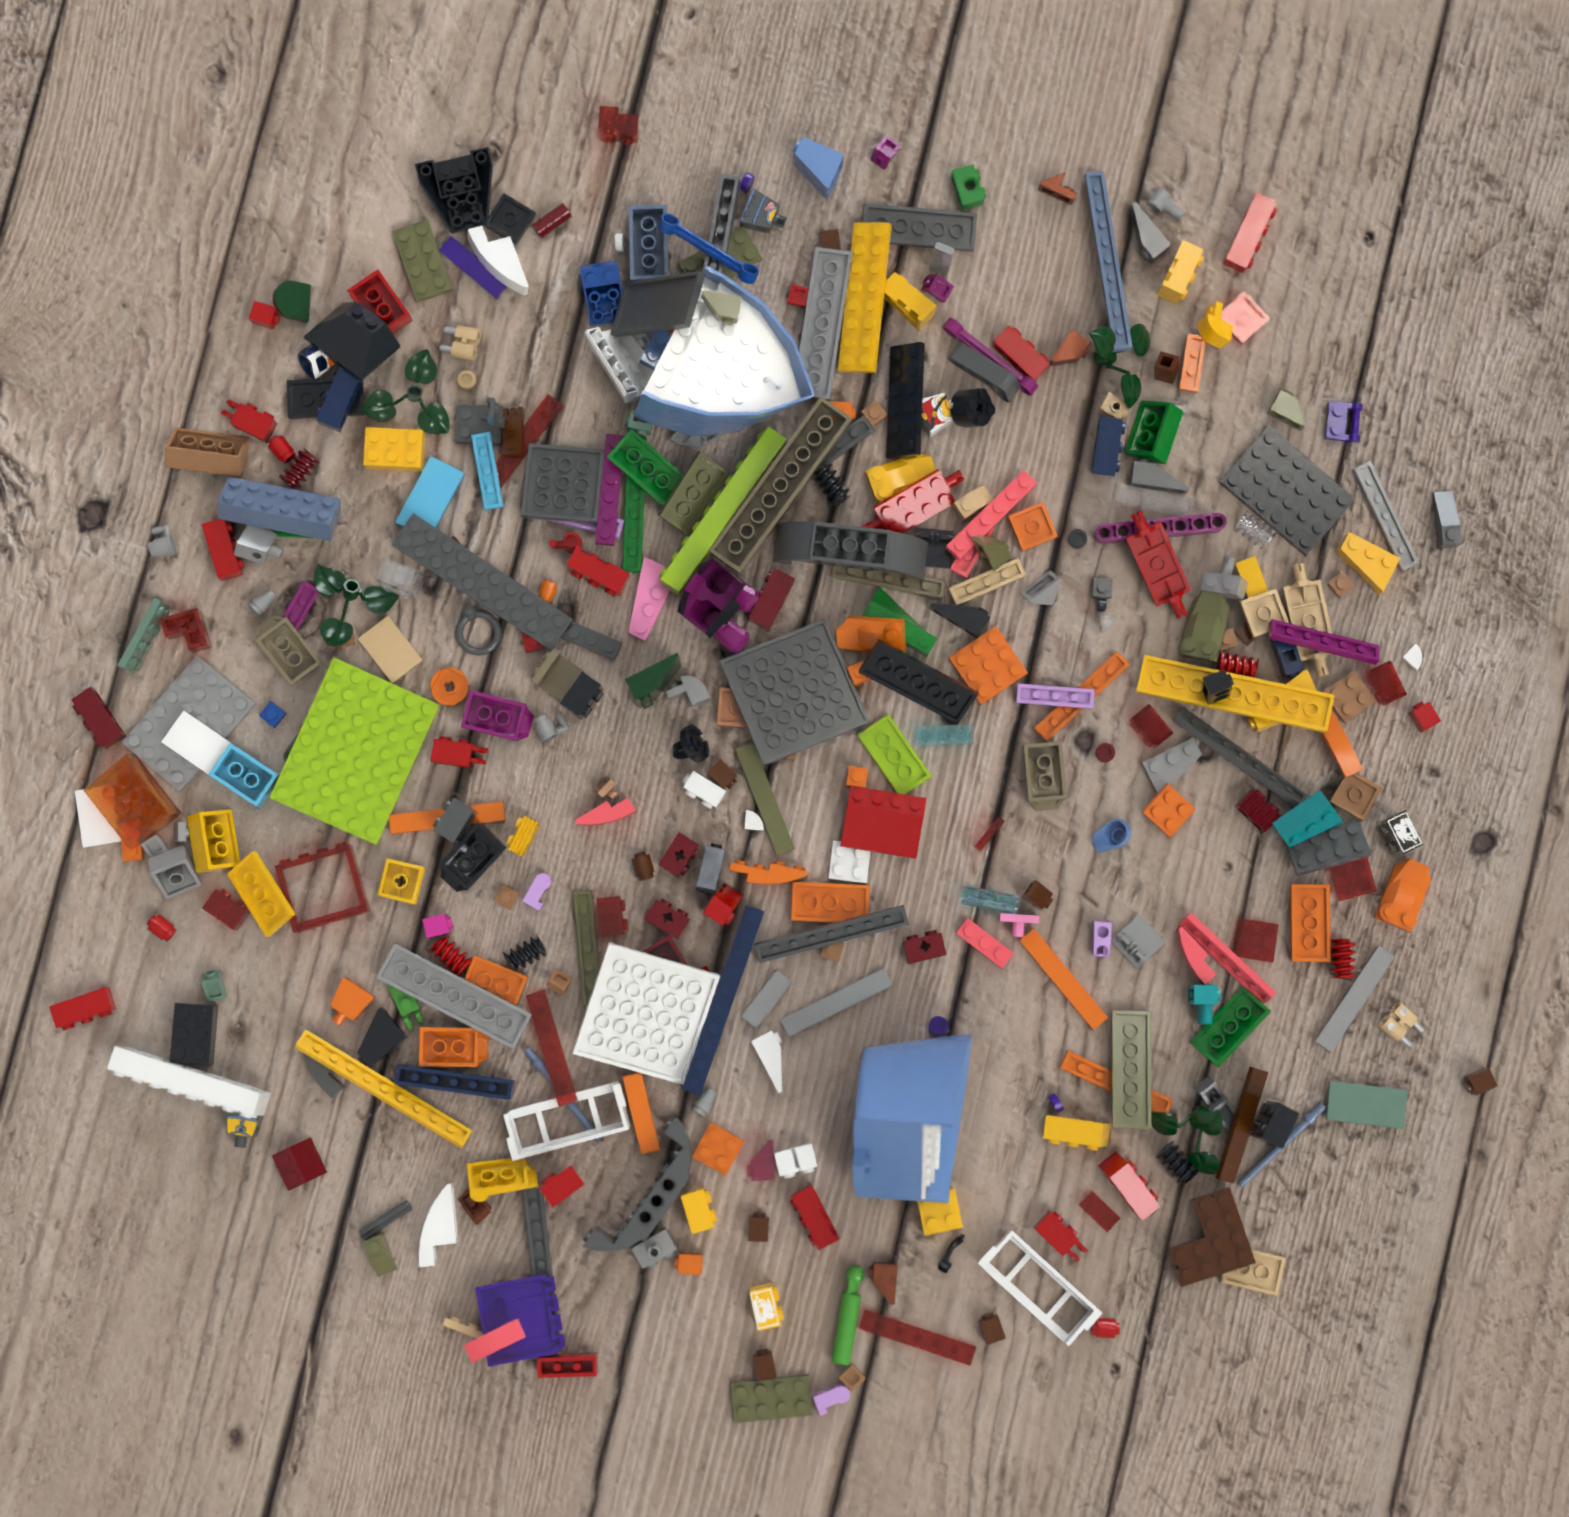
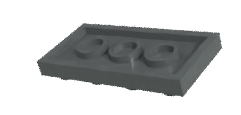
M1358 819L1334 826L1292 847H1289L1284 841L1296 876L1371 856L1370 848Z

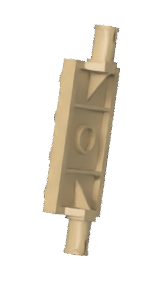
M1304 563L1293 565L1292 568L1296 582L1294 585L1282 588L1289 623L1332 634L1321 581H1309L1307 579ZM1297 646L1301 661H1314L1317 677L1329 675L1325 658L1333 654Z

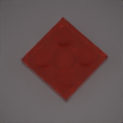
M1245 291L1230 303L1221 314V320L1233 325L1232 336L1241 345L1270 320Z
M1368 857L1329 867L1338 901L1377 892Z
M1240 918L1234 953L1240 958L1273 963L1279 924Z

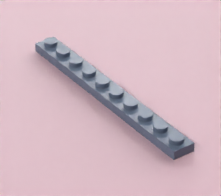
M1104 171L1085 173L1084 179L1108 326L1113 330L1116 337L1113 352L1130 351L1133 346Z

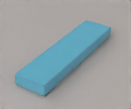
M491 432L471 435L484 510L503 508Z

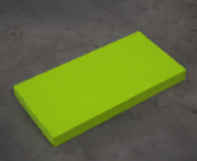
M889 714L857 735L896 793L906 795L932 777Z

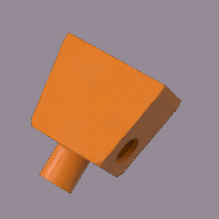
M343 977L330 1005L337 1010L332 1021L339 1026H342L347 1017L355 1021L377 997L347 977Z

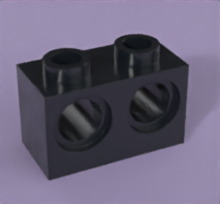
M1225 669L1203 677L1201 689L1208 705L1230 697L1234 683L1231 675L1227 674Z

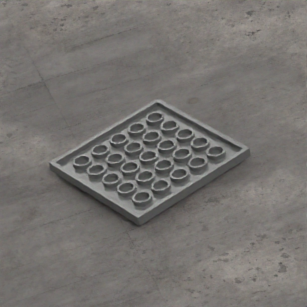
M825 619L719 660L763 766L870 724V720Z

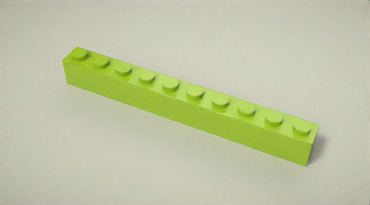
M769 426L765 431L762 430L756 438L758 442L755 446L751 445L746 452V455H748L746 459L739 461L735 468L737 470L736 473L727 478L724 483L726 485L724 490L717 492L713 499L715 500L714 504L705 509L702 521L695 523L692 528L694 532L690 537L686 536L683 540L680 552L676 551L670 559L672 562L668 568L664 567L659 575L661 577L660 584L678 596L708 556L709 550L787 444V438Z

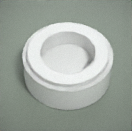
M616 233L615 250L617 252L625 251L624 233Z

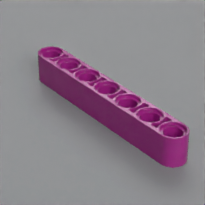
M1221 513L1146 520L1148 525L1161 521L1168 538L1218 533L1227 524L1226 517ZM1218 519L1221 522V527L1214 526L1212 520ZM1134 521L1101 524L1094 532V539L1100 544L1127 542L1125 537L1135 533L1137 528ZM1194 521L1201 522L1202 529L1195 528ZM1175 523H1181L1183 530L1178 531L1175 528ZM1124 528L1127 531V535H1119L1118 529ZM1099 531H1107L1108 537L1102 538L1099 535Z

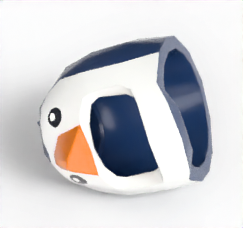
M312 344L303 348L298 353V361L302 369L312 379H317L335 364V361Z

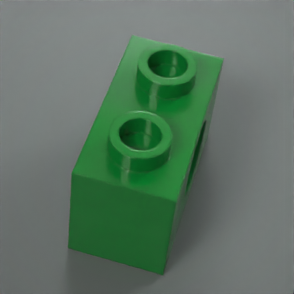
M974 164L952 170L951 179L961 211L983 205L986 193L984 187H980V173L978 169L975 170ZM966 184H971L974 187V189L967 190L964 186Z

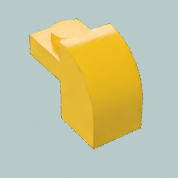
M1216 301L1213 305L1206 308L1204 317L1197 322V327L1201 337L1207 343L1221 349L1231 341L1233 325L1221 320L1223 304Z

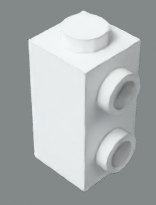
M695 771L692 774L688 773L682 782L685 784L683 786L686 790L685 794L693 799L695 797L703 800L701 804L709 809L712 806L717 808L726 794L724 789Z

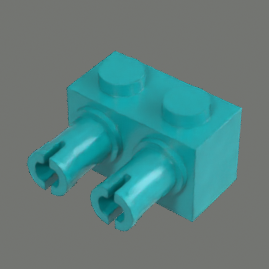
M1188 985V1004H1195L1197 1006V1024H1212V1006L1218 1005V1001L1221 999V991L1218 989V985Z

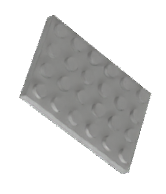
M196 655L122 741V744L179 792H182L201 769L161 741L183 710L227 739L255 707L256 703Z

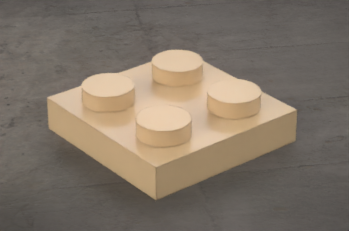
M1277 589L1239 602L1252 638L1268 633L1269 623L1272 619L1289 623Z

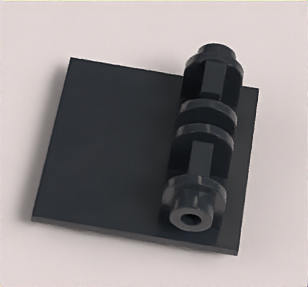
M916 528L915 537L928 542L925 567L951 568L952 554L945 547L954 539V531Z

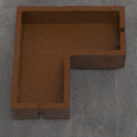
M1230 1187L1212 1192L1214 1197H1210V1194H1205L1192 1198L1204 1237L1167 1248L1173 1266L1178 1265V1268L1174 1270L1180 1287L1256 1263Z

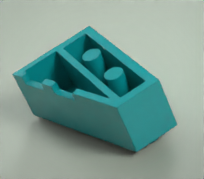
M1318 790L1272 824L1287 845L1292 847L1343 823V821L1323 793Z

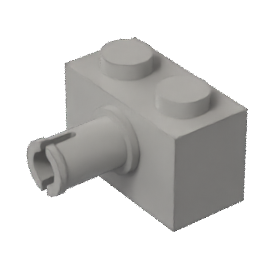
M1224 556L1221 572L1204 573L1201 591L1222 594L1224 598L1244 600L1248 582L1241 576L1232 575L1236 559Z
M664 1228L648 1237L645 1242L641 1241L632 1246L631 1249L642 1269L647 1267L649 1270L657 1266V1261L663 1257L667 1260L676 1255L674 1251L677 1250V1246L667 1228Z

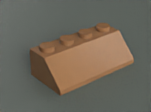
M175 427L164 448L166 467L241 477L246 467L250 437Z

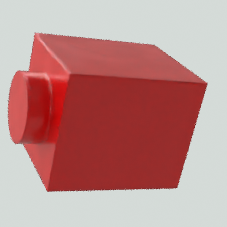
M254 301L249 320L252 324L274 330L275 325L279 324L280 314L276 307Z
M1421 701L1412 706L1413 711L1409 712L1420 733L1441 722L1430 702L1424 704Z

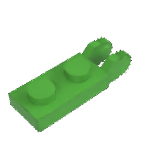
M387 984L408 1029H414L408 1015L412 1012L415 1013L418 1023L420 1025L424 1024L425 1022L416 998Z

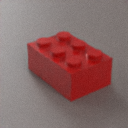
M378 269L347 290L354 302H358L383 320L393 334L413 321Z

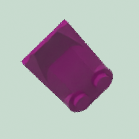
M470 690L460 727L517 742L529 736L534 715L529 711L526 704Z

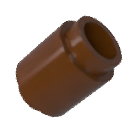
M645 851L634 854L635 858L631 859L639 881L653 878V872L655 871L650 854L646 855Z

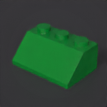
M1141 400L1124 453L1138 459H1146L1150 463L1166 464L1184 411L1170 402Z

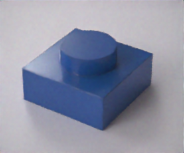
M270 701L259 714V717L275 728L287 713Z

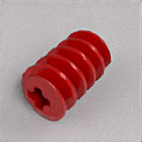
M1221 651L1216 669L1219 671L1225 669L1229 673L1233 672L1234 674L1248 675L1254 678L1259 659L1254 663L1253 657H1250L1247 661L1246 656L1243 655L1239 660L1238 654L1231 658V653L1229 652L1224 657V653Z
M449 936L441 937L430 948L429 952L431 953L436 950L434 957L438 958L441 956L440 962L444 963L447 961L445 967L450 968L453 966L451 972H458L457 976H460L468 968L472 958L470 957L465 960L466 952L459 954L461 947L454 949V941L448 944Z
M1331 939V942L1336 943V945L1331 946V949L1336 951V953L1331 954V957L1336 959L1331 962V965L1336 966L1335 969L1331 970V973L1336 974L1332 978L1355 977L1356 974L1350 971L1356 969V966L1350 963L1356 961V959L1350 957V955L1355 954L1356 951L1350 949V947L1355 946L1356 943L1351 942L1350 939Z

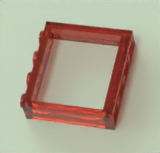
M342 842L336 844L334 849L328 850V847L316 850L317 854L298 855L296 860L284 859L279 861V865L275 866L281 891L295 912L284 870L346 852L359 898V906L298 923L297 917L294 915L290 919L293 933L303 932L371 912L351 844Z

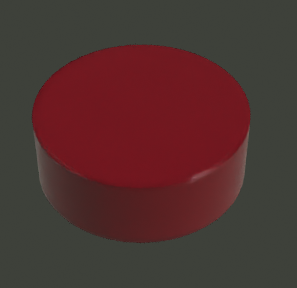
M1108 743L1100 744L1095 751L1096 758L1103 763L1110 762L1115 756L1114 747Z

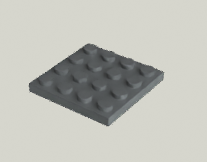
M529 443L521 518L597 524L605 450Z

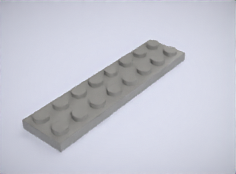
M815 247L799 349L814 390L812 399H819L822 396L827 401L831 400L853 255L852 251Z
M396 943L391 948L376 977L512 1049H515L533 1015Z

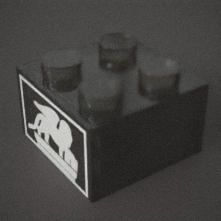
M1406 810L1376 822L1378 826L1376 827L1380 837L1384 838L1386 842L1385 848L1393 857L1404 855L1423 845Z

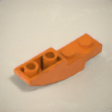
M735 860V863L731 862L729 871L748 875L747 883L762 885L789 883L802 879L808 874V871H804L805 867L794 865L793 868L785 867L786 863L775 861L774 864L770 863L769 871L765 870L766 866L754 864V867L746 866L747 862Z

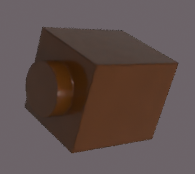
M1161 351L1154 365V379L1172 384L1179 370V356Z
M721 759L707 772L724 790L726 788L731 789L737 782L735 780L737 774Z
M1483 1068L1464 1076L1465 1089L1471 1095H1479L1497 1087L1490 1068Z
M754 1212L753 1216H749L748 1241L768 1242L769 1217H766L765 1213Z
M993 1312L981 1316L982 1319L978 1321L987 1345L1006 1339L997 1314L993 1315Z
M768 1349L756 1351V1354L753 1355L757 1381L777 1377L772 1351L768 1352Z

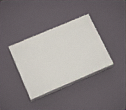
M184 710L161 741L208 775L231 743Z
M115 785L76 790L75 797L83 848L121 842Z

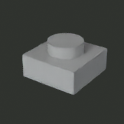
M186 822L174 823V843L185 842L186 838L189 837V829L186 827Z
M158 833L140 844L150 858L169 849Z

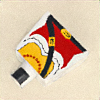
M945 393L923 398L922 423L929 437L953 422L950 409H953V402L951 403V400H948Z

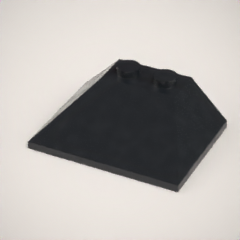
M358 302L342 303L304 336L305 340L360 381H363L400 348V344L387 324Z

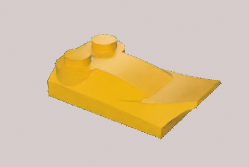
M920 454V456L901 458L881 466H874L865 471V475L876 504L935 471L936 468L931 455Z
M512 1158L467 1163L470 1198L473 1201L482 1202L488 1199L489 1195L538 1187L537 1172L527 1163L525 1158L512 1161Z

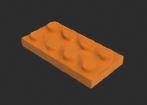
M793 882L791 921L834 923L869 914L870 885Z
M1290 885L1291 962H1331L1330 885Z

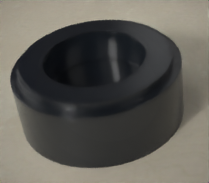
M1075 529L1069 534L1068 543L1072 548L1080 549L1087 543V535L1083 530Z

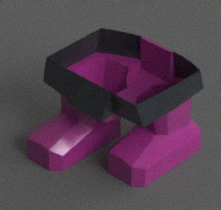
M712 558L699 569L684 589L678 606V612L707 637H714L729 651L738 653L741 652L750 640L749 633L731 618L738 609L742 612L750 611L759 600V592Z

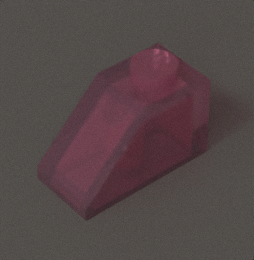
M769 1139L751 1159V1165H747V1177L751 1176V1181L775 1180L773 1139Z

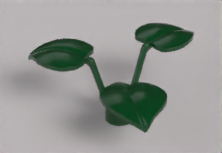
M1135 324L1130 330L1133 344L1132 349L1135 350L1137 356H1143L1149 350L1150 335L1143 324ZM1110 327L1097 328L1089 333L1097 350L1094 353V362L1097 366L1106 365V369L1111 368L1126 374L1121 378V390L1127 408H1131L1140 397L1141 382L1136 374L1131 375L1129 371L1112 365L1117 360L1116 354L1125 351L1113 352L1116 337Z
M427 349L413 355L407 362L405 376L407 379L415 381V384L408 387L406 394L393 402V397L389 392L377 390L370 394L362 406L363 413L376 421H389L396 415L394 405L407 398L411 402H419L424 410L417 417L421 430L429 434L448 433L450 422L445 408L437 402H431L426 408L421 399L423 391L418 383L429 384L437 375V367Z
M320 564L316 566L314 572L316 590L327 597L334 595L335 592L340 594L343 591V596L346 599L340 621L336 618H328L321 624V636L329 646H341L347 643L353 635L352 625L343 622L349 601L357 599L359 595L362 601H366V608L369 611L383 614L389 611L399 599V595L394 591L379 586L366 588L363 596L362 589H359L360 585L356 580L350 579L346 581L345 576L340 571L324 567Z
M1198 1105L1195 1107L1192 1115L1188 1114L1187 1118L1177 1124V1118L1171 1114L1151 1112L1152 1127L1160 1134L1167 1136L1175 1135L1177 1128H1181L1188 1121H1190L1193 1128L1199 1129L1196 1153L1190 1152L1188 1154V1162L1193 1163V1168L1198 1169L1201 1173L1216 1174L1220 1167L1218 1159L1209 1152H1200V1144L1203 1131L1211 1136L1221 1133L1223 1118L1220 1109L1209 1111L1206 1107Z

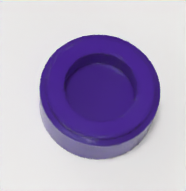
M746 173L741 181L740 190L747 193L754 183L755 176Z
M941 1016L933 1017L929 1022V1030L934 1035H943L948 1030V1022Z
M1055 1093L1048 1096V1100L1057 1113L1064 1110Z

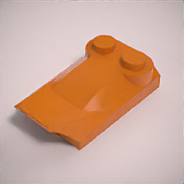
M848 616L845 622L836 628L837 648L870 653L879 639L907 653L904 619Z
M1409 858L1402 863L1394 865L1373 918L1411 933L1412 928L1416 925L1417 915L1431 881L1429 866Z
M420 1027L419 1066L478 1067L483 1061L488 1059L489 1036L473 1028Z

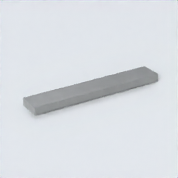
M1371 461L1353 468L1352 471L1391 553L1400 558L1397 564L1400 572L1419 564Z
M1380 946L1375 948L1314 1042L1329 1052L1333 1051L1395 956Z
M883 968L780 1020L788 1037L893 985Z

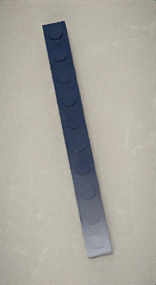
M748 905L745 907L682 1090L701 1096L764 915L762 910Z

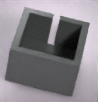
M453 798L452 801H447L443 808L445 811L443 816L436 819L433 827H435L434 832L457 845L462 840L478 812Z

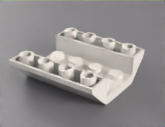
M599 327L586 330L584 332L586 341L624 402L627 403L640 399L654 370L639 363L650 341L646 334L614 337L610 334L611 330L602 332Z

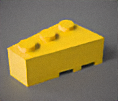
M1184 240L1182 241L1157 296L1175 304H1178L1180 299H1185L1188 292L1186 287L1188 283L1191 284L1196 275L1194 269L1196 266L1200 267L1204 257L1201 256L1203 249Z
M894 272L886 280L884 299L920 331L935 315L937 305L910 285L901 274L898 275Z
M1350 532L1343 537L1336 551L1362 577L1361 579L1374 589L1377 595L1384 592L1400 560L1399 557Z
M1046 1115L1043 1138L1049 1139L1048 1143L1060 1145V1141L1068 1142L1067 1146L1079 1148V1144L1087 1145L1086 1149L1098 1150V1147H1108L1111 1124Z

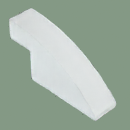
M482 226L468 229L467 239L482 265L497 280L522 295H528L529 285L510 236L488 242Z
M449 1183L444 1187L427 1215L420 1238L419 1267L435 1266L437 1264L436 1245L459 1242L453 1183Z

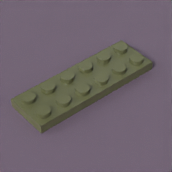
M1111 1011V1128H1152L1151 1011Z

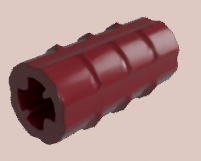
M562 203L532 224V227L542 239L565 223L572 215Z

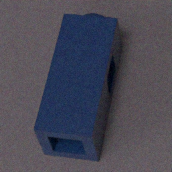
M1270 639L1282 678L1287 676L1289 679L1295 678L1304 670L1297 646Z

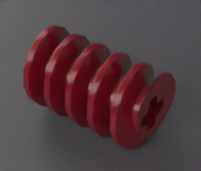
M307 450L305 452L298 451L300 458L293 457L295 464L288 463L291 470L284 469L286 476L279 475V478L293 489H295V486L302 487L299 480L306 482L303 475H311L308 469H316L313 465L314 462L320 464V461Z

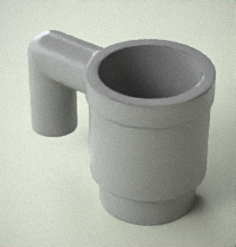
M165 524L152 528L153 535L163 533L164 537L154 539L148 543L151 556L161 557L176 553L169 525Z
M547 714L533 721L535 724L534 728L542 743L569 730V725L563 714L556 717L560 724L556 728Z

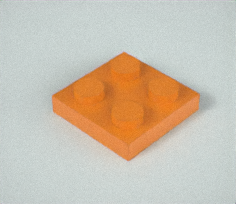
M1044 502L1008 516L1022 552L1058 537Z
M1166 783L1142 810V813L1164 834L1171 838L1196 809L1172 786Z
M710 1122L692 1157L726 1176L744 1140Z

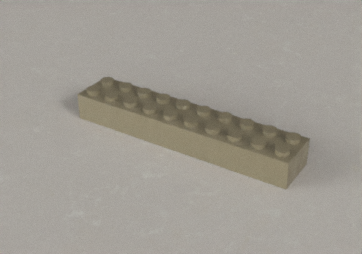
M821 396L710 548L709 553L741 576L850 426L852 418ZM830 416L838 418L842 421H833Z

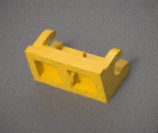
M1256 556L1235 563L1239 575L1248 582L1246 587L1248 598L1268 592Z

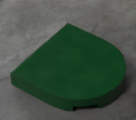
M285 281L274 290L273 305L274 307L276 306L282 317L305 323L309 322L311 285L297 281Z

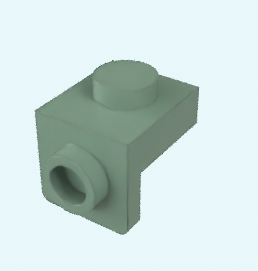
M631 409L630 414L626 415L625 420L628 431L633 429L640 437L651 436L652 424L634 421L635 410Z

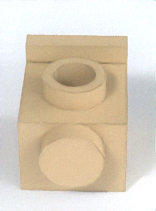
M1109 392L1098 413L1107 417L1125 419L1130 409L1126 408L1124 400ZM1114 404L1119 407L1118 410L1113 408Z

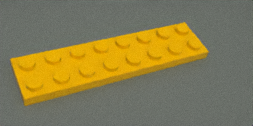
M889 222L854 223L851 244L853 255L844 308L838 364L839 372L876 373L892 224Z

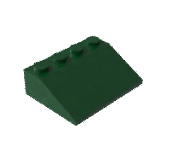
M678 653L625 679L639 709L642 707L647 709L653 706V702L657 700L681 668Z

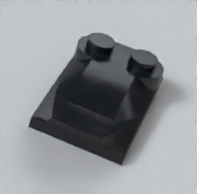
M477 822L439 864L441 867V878L456 892L468 891L498 857L503 854L507 847L480 822Z

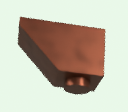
M1072 329L1050 360V366L1075 363L1081 357L1085 359L1091 350L1088 348L1091 342Z
M873 1261V1266H869V1278H872V1283L891 1305H895L897 1263Z

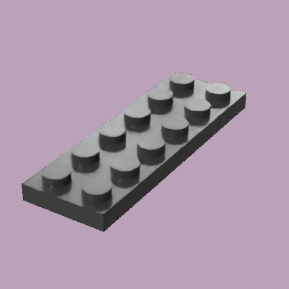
M865 203L863 223L889 222L892 224L890 245L935 248L936 243L940 242L954 248L955 251L974 252L977 213Z

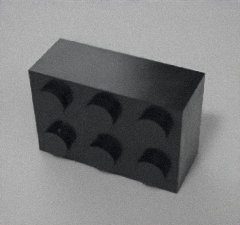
M175 1003L170 1062L214 1064L218 1005Z
M1267 1100L1259 1109L1260 1116L1258 1121L1255 1120L1252 1124L1251 1136L1271 1146L1283 1149L1300 1113L1278 1102Z

